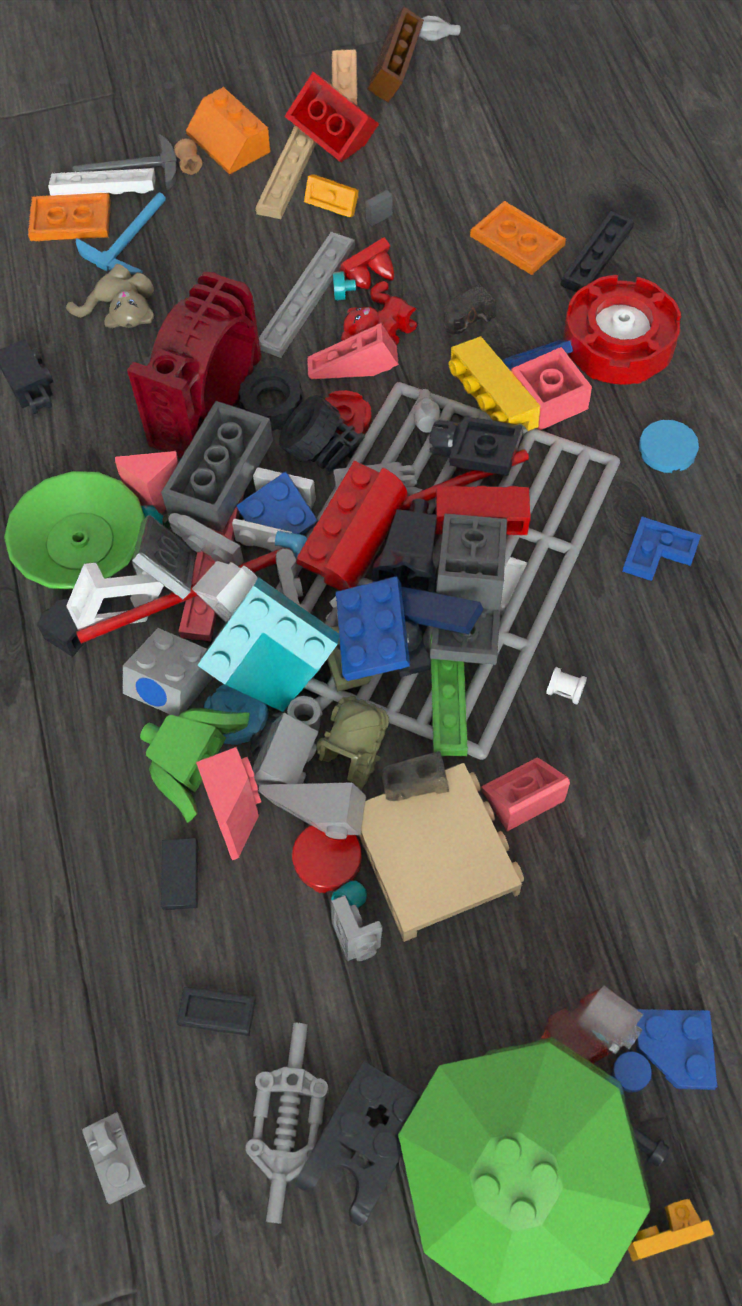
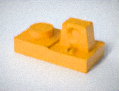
M312 174L308 176L304 202L351 218L355 213L359 190Z
M690 1199L681 1200L666 1206L665 1210L670 1230L659 1234L656 1225L638 1231L635 1235L637 1241L631 1243L628 1247L632 1262L714 1235L709 1220L701 1222Z

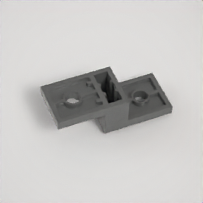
M456 514L444 515L437 594L478 601L484 610L470 631L472 634L470 636H463L459 632L433 627L430 659L497 664L500 607L505 570L507 519ZM468 540H477L479 542H470Z

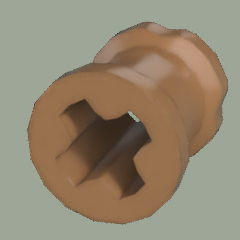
M191 139L178 141L174 151L177 158L181 160L179 164L182 172L189 175L199 172L203 164L201 157L196 154L197 146L195 142Z

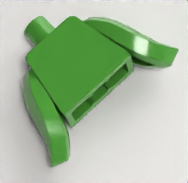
M192 708L183 711L179 716L168 715L161 727L150 722L143 727L140 738L142 741L150 744L146 751V756L152 760L149 768L151 778L157 788L181 811L187 823L198 814L196 801L189 792L190 790L195 793L202 782L196 762L218 754L226 740L223 734L236 733L245 729L249 722V712L233 713L208 708Z

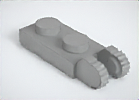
M287 548L279 549L276 554V563L282 594L307 611L306 604H299L298 597L303 596L300 578L297 574L294 553Z

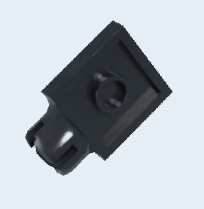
M467 416L464 417L461 423L447 420H436L433 426L436 427H432L429 437V443L433 446L430 448L432 454L448 457L450 466L509 475L523 434L522 425Z

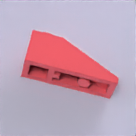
M382 323L308 356V376L310 379L375 376L398 365L397 346Z

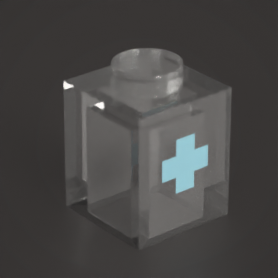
M603 985L581 1016L577 1025L616 1054L622 1045L630 1049L638 1038L642 1029L636 1024L643 1014Z

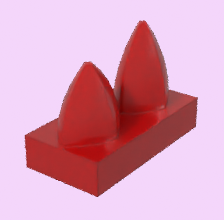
M383 237L342 262L338 272H344V280L355 279L356 286L364 289H369L371 284L369 267L381 277L393 281L394 268L387 254L391 245Z

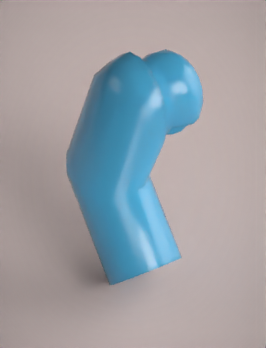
M277 531L275 546L290 548L295 558H297L307 541V537L300 534Z

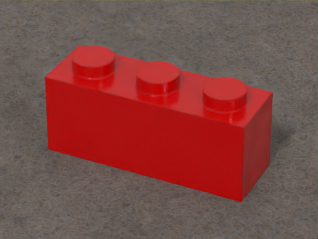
M437 486L435 515H437L436 534L443 533L444 515L456 514L507 519L506 535H528L531 519L529 487Z

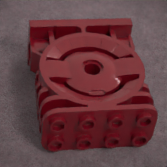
M203 272L198 278V284H195L189 291V298L178 302L165 318L157 334L149 364L145 366L133 361L127 369L148 446L163 452L176 451L177 456L182 458L215 401L233 407L239 401L238 394L241 383L244 382L246 376L253 373V366H256L261 360L253 296L245 283L223 277L215 272Z

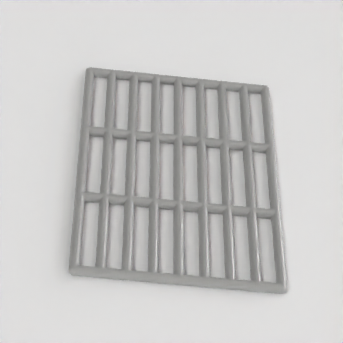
M401 382L395 383L346 468H350L354 460L361 464L363 463L401 395L417 400L414 404L415 406L419 399V392L422 389ZM430 392L433 401L438 404L439 408L443 409L439 420L450 421L454 413L464 417L492 420L486 412ZM414 406L381 464L392 463L397 460L416 426L414 422ZM524 426L523 439L517 452L525 449L529 453L534 441L551 446L529 490L530 514L561 451L578 455L543 531L539 532L529 528L528 535L506 536L505 567L519 538L536 543V546L499 622L498 654L503 644L521 652L479 743L476 744L467 740V755L480 760L485 759L489 754L620 464V459L617 456L536 428L527 431ZM430 434L412 465L415 470L416 480H418L432 454L430 448L433 446L429 443ZM449 458L434 485L451 479L457 467L450 466ZM589 460L604 464L606 467L571 543L553 537ZM524 462L512 466L509 475L503 476L498 487L512 486ZM483 479L466 485V487L480 486ZM414 486L406 487L408 496L422 491V489ZM334 487L332 493L330 494L321 512L319 513L317 517L318 520L322 516L324 510L326 509L327 505L329 504L330 500L335 494L336 487ZM436 498L427 501L429 503L428 514L433 513ZM314 527L309 530L306 537L310 536ZM442 534L433 550L432 559L436 569L440 561ZM550 548L564 553L565 556L527 639L509 633L547 549ZM378 551L376 552L374 558L372 559L358 586L372 583V580H369L364 577L368 572L372 562L374 561ZM296 564L297 574L302 569L298 564ZM317 575L301 603L306 604L309 613H311L326 586L324 577ZM279 582V584L276 587V590L282 593L281 585ZM337 607L332 609L325 622L330 628L338 626ZM431 626L427 627L422 636L427 653L430 651V634L433 632V627ZM459 633V634H463V636H470V635H472L471 633H469V634ZM479 664L465 693L466 722L493 664ZM383 673L374 675L369 684L362 685L357 696L344 690L337 692L332 676L327 684L312 678L304 687L306 690L336 702L343 697L355 696L358 700L363 699L368 704L372 703L378 708L382 707L388 714L389 723L433 740V728L429 725L432 719V690L417 720L399 713L418 673L401 678L387 708L369 701Z

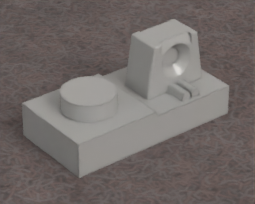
M118 1112L82 1129L107 1203L112 1204L146 1187Z

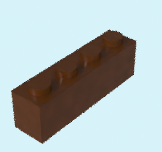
M404 6L389 27L368 86L369 91L386 102L391 100L403 83L424 22L422 18Z

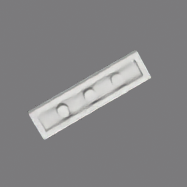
M154 168L52 173L48 186L50 195L109 192L117 195L129 191L146 193L154 190L155 172Z

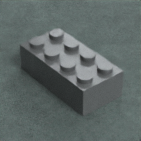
M215 401L161 492L167 513L186 515L208 528L222 532L257 467H259L273 442L270 418Z

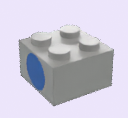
M157 628L123 665V694L170 715L179 716L188 709L212 680V675L197 666L207 648Z

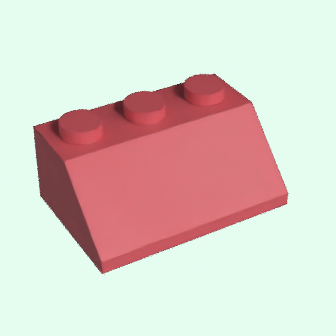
M237 747L196 762L232 860L239 858L259 817L256 804L261 803L248 757L241 759Z

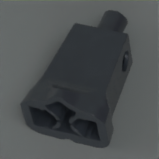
M412 500L409 511L396 510L385 548L373 566L372 581L377 582L397 576L401 582V587L435 592L436 567L432 558L437 515L428 514L429 503L426 500Z

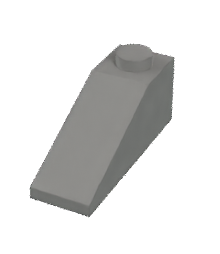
M353 783L259 785L258 791L273 804L326 833L330 838L345 839L347 835H360L366 795Z

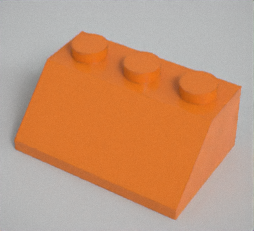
M224 87L202 99L186 129L187 135L229 175L270 152L268 127Z

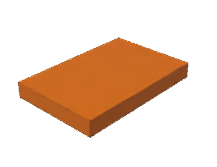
M110 194L33 196L28 230L30 241L109 237Z
M506 201L502 202L475 225L470 233V237L530 275H533L561 250L566 243V238Z

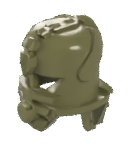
M355 696L343 697L332 711L331 720L334 721L332 730H326L325 737L320 738L317 742L316 750L320 754L318 760L329 762L336 758L338 754L352 758L347 780L363 791L362 788L368 782L367 779L370 773H373L375 770L376 762L381 759L376 753L386 733L385 730L388 728L389 717L382 707L378 708L375 704H368L363 699L358 700Z

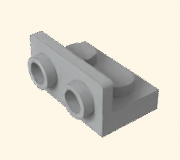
M346 896L332 900V925L347 961L354 958L357 961H363L374 956L377 953L376 949L380 948L382 926L380 921L360 928L363 923L356 905L349 906Z

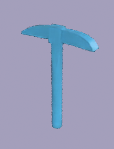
M157 193L108 251L100 252L76 238L79 254L107 272L108 270L111 271L115 264H120L127 268L130 274L142 273V270L117 260L116 257L166 200L165 196L162 193Z

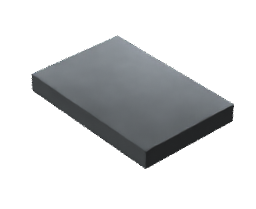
M147 515L141 522L132 562L180 598L184 599L191 591L196 551L192 550L187 543L152 516Z

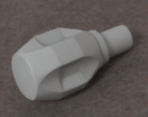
M426 16L422 18L424 22L418 37L426 41H437L448 35H459L460 25H450L437 16Z
M428 389L420 390L418 402L414 406V422L423 432H431L432 427H436L433 424L436 420H439L440 415L439 406L431 398Z

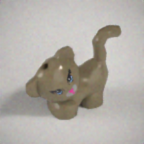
M115 264L108 274L96 282L93 292L87 297L83 306L79 307L73 302H68L66 309L70 314L81 318L91 314L99 301L111 302L109 313L104 320L105 327L116 328L121 326L132 328L140 324H150L154 319V314L145 298L152 296L154 288L150 279L144 274L137 272L132 277L127 268L120 264Z

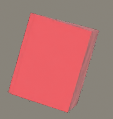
M177 452L115 457L121 481L139 498L141 506L152 505L157 509L158 513L162 514L166 507L161 492L179 463Z
M537 757L481 786V790L506 831H509L564 802L570 782L567 776Z

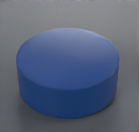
M625 1052L613 1064L612 1076L621 1082L622 1089L626 1092L633 1093L642 1090L651 1079L652 1071L648 1060L637 1052Z

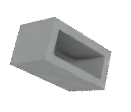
M286 713L277 718L271 724L252 768L256 784H302L306 776L303 768L316 752L317 744L314 742L319 731Z

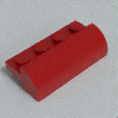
M354 460L297 556L296 564L324 577V583L340 591L357 587L391 528L396 510H401L407 499L408 492L403 482L383 467L378 472Z

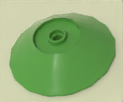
M71 471L47 478L24 493L9 514L4 539L10 561L27 579L48 588L74 589L84 564L97 563L104 579L110 578L128 565L134 554L141 522L145 517L139 498L122 481L100 472Z

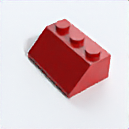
M312 72L285 115L289 121L340 162H343L364 147L380 124L328 81Z

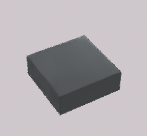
M388 190L366 201V222L371 226L393 215L392 194Z

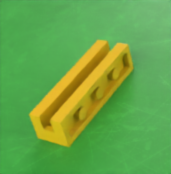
M481 336L451 347L449 369L452 375L458 377L465 391L475 398L479 408L486 412L492 421L516 425L522 424L527 431L538 427L540 405Z

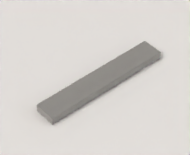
M330 232L260 335L259 344L261 351L279 358L283 356L332 282L333 272H338L342 262L346 261L354 249V239Z

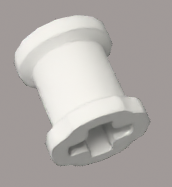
M555 667L546 694L552 695L555 693L572 699V702L578 705L587 677L582 676L578 678L563 673L561 668Z

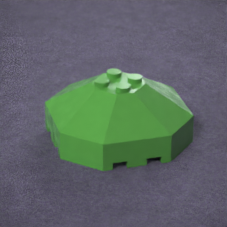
M553 1037L528 1044L488 1051L484 1056L439 1065L398 1134L424 1253L493 1304L608 1283L650 1211L651 1198L647 1183L645 1182L621 1082Z

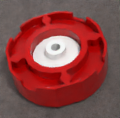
M618 275L598 278L578 290L570 300L563 340H570L573 352L567 353V355L592 379L622 385L641 383L665 369L671 362L680 334L681 313L676 301L657 284L649 280L637 277L636 282L618 281Z

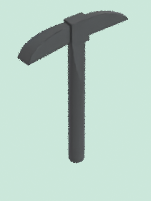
M159 134L162 148L160 156L74 165L72 171L130 170L162 166L165 169L166 188L169 190L174 186L177 179V160L170 142Z

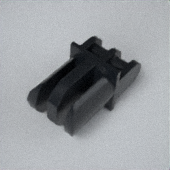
M343 418L339 419L338 427H336L335 433L328 444L314 458L309 459L312 462L317 461L320 468H326L325 471L329 475L347 456L349 458L352 457L354 450L365 438L363 433L358 434L355 431L354 426L346 425Z

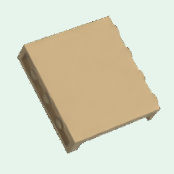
M464 763L423 778L420 795L418 793L421 788V780L412 783L417 792L408 784L403 786L405 789L404 793L401 792L402 787L395 789L397 792L396 796L392 795L390 791V793L387 792L365 801L359 837L404 942L417 937V930L510 892L513 893L514 897L520 893L521 882L524 881L523 873L517 862H511L506 852L509 850L507 839L502 831H496L492 822L495 820L493 810L488 801L482 802L478 793L481 790L479 781L474 772H468ZM406 793H407V795H408L409 797L406 798V799H403V798H404V795H402V794H406ZM390 795L396 797L397 801H391Z

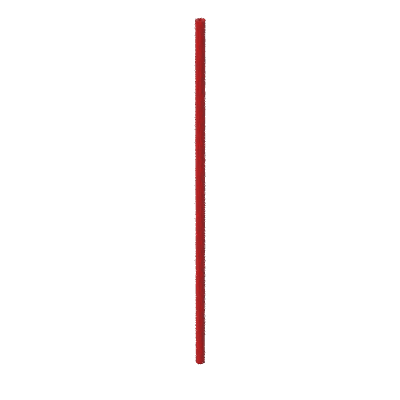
M525 449L516 452L512 466L529 460ZM471 470L407 496L401 510L410 509L411 502L414 499H424L426 501L435 499L437 486L454 485L464 487L494 473ZM279 549L238 565V567L242 568V566H245L254 573L276 564V554ZM197 583L191 585V591L184 599L172 592L77 631L76 634L80 643L198 596L192 590Z

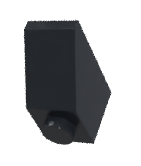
M107 598L103 599L97 614L113 612ZM69 599L58 600L50 609L43 612L40 620L37 622V626L45 640L73 657L86 642L80 643L76 634L79 630L66 606Z

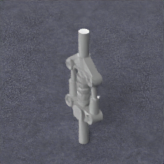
M293 1023L287 1067L272 1072H261L255 1079L257 1094L253 1116L256 1119L253 1138L247 1142L246 1152L271 1180L266 1222L281 1224L286 1184L300 1174L317 1143L319 1125H322L325 1098L329 1092L328 1084L324 1079L316 1078L305 1069H302L308 1025L303 1023ZM271 1092L284 1093L283 1096H280L282 1106H279L278 1113L281 1115L277 1117L279 1128H276L275 1134L278 1135L277 1139H274L276 1150L269 1149L261 1140L264 1118H267ZM298 1095H306L311 1097L308 1123H310L308 1145L297 1152H291V1148L295 1146V1141H292L293 1137H296L294 1126H297L298 1120L295 1119L299 1115L297 1105H300L301 1101Z

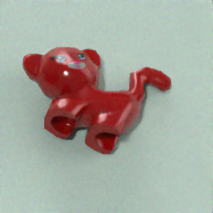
M381 281L376 283L370 290L371 299L374 302L383 304V309L377 311L370 306L349 308L344 320V332L342 333L341 340L343 341L382 323L397 346L400 341L399 336L396 335L398 329L407 334L416 329L417 322L410 318L416 308L408 305L401 297H392L384 294L383 292L389 289L387 282Z

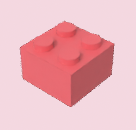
M562 347L511 369L515 377L540 405L539 423L536 429H545L588 409L592 386Z

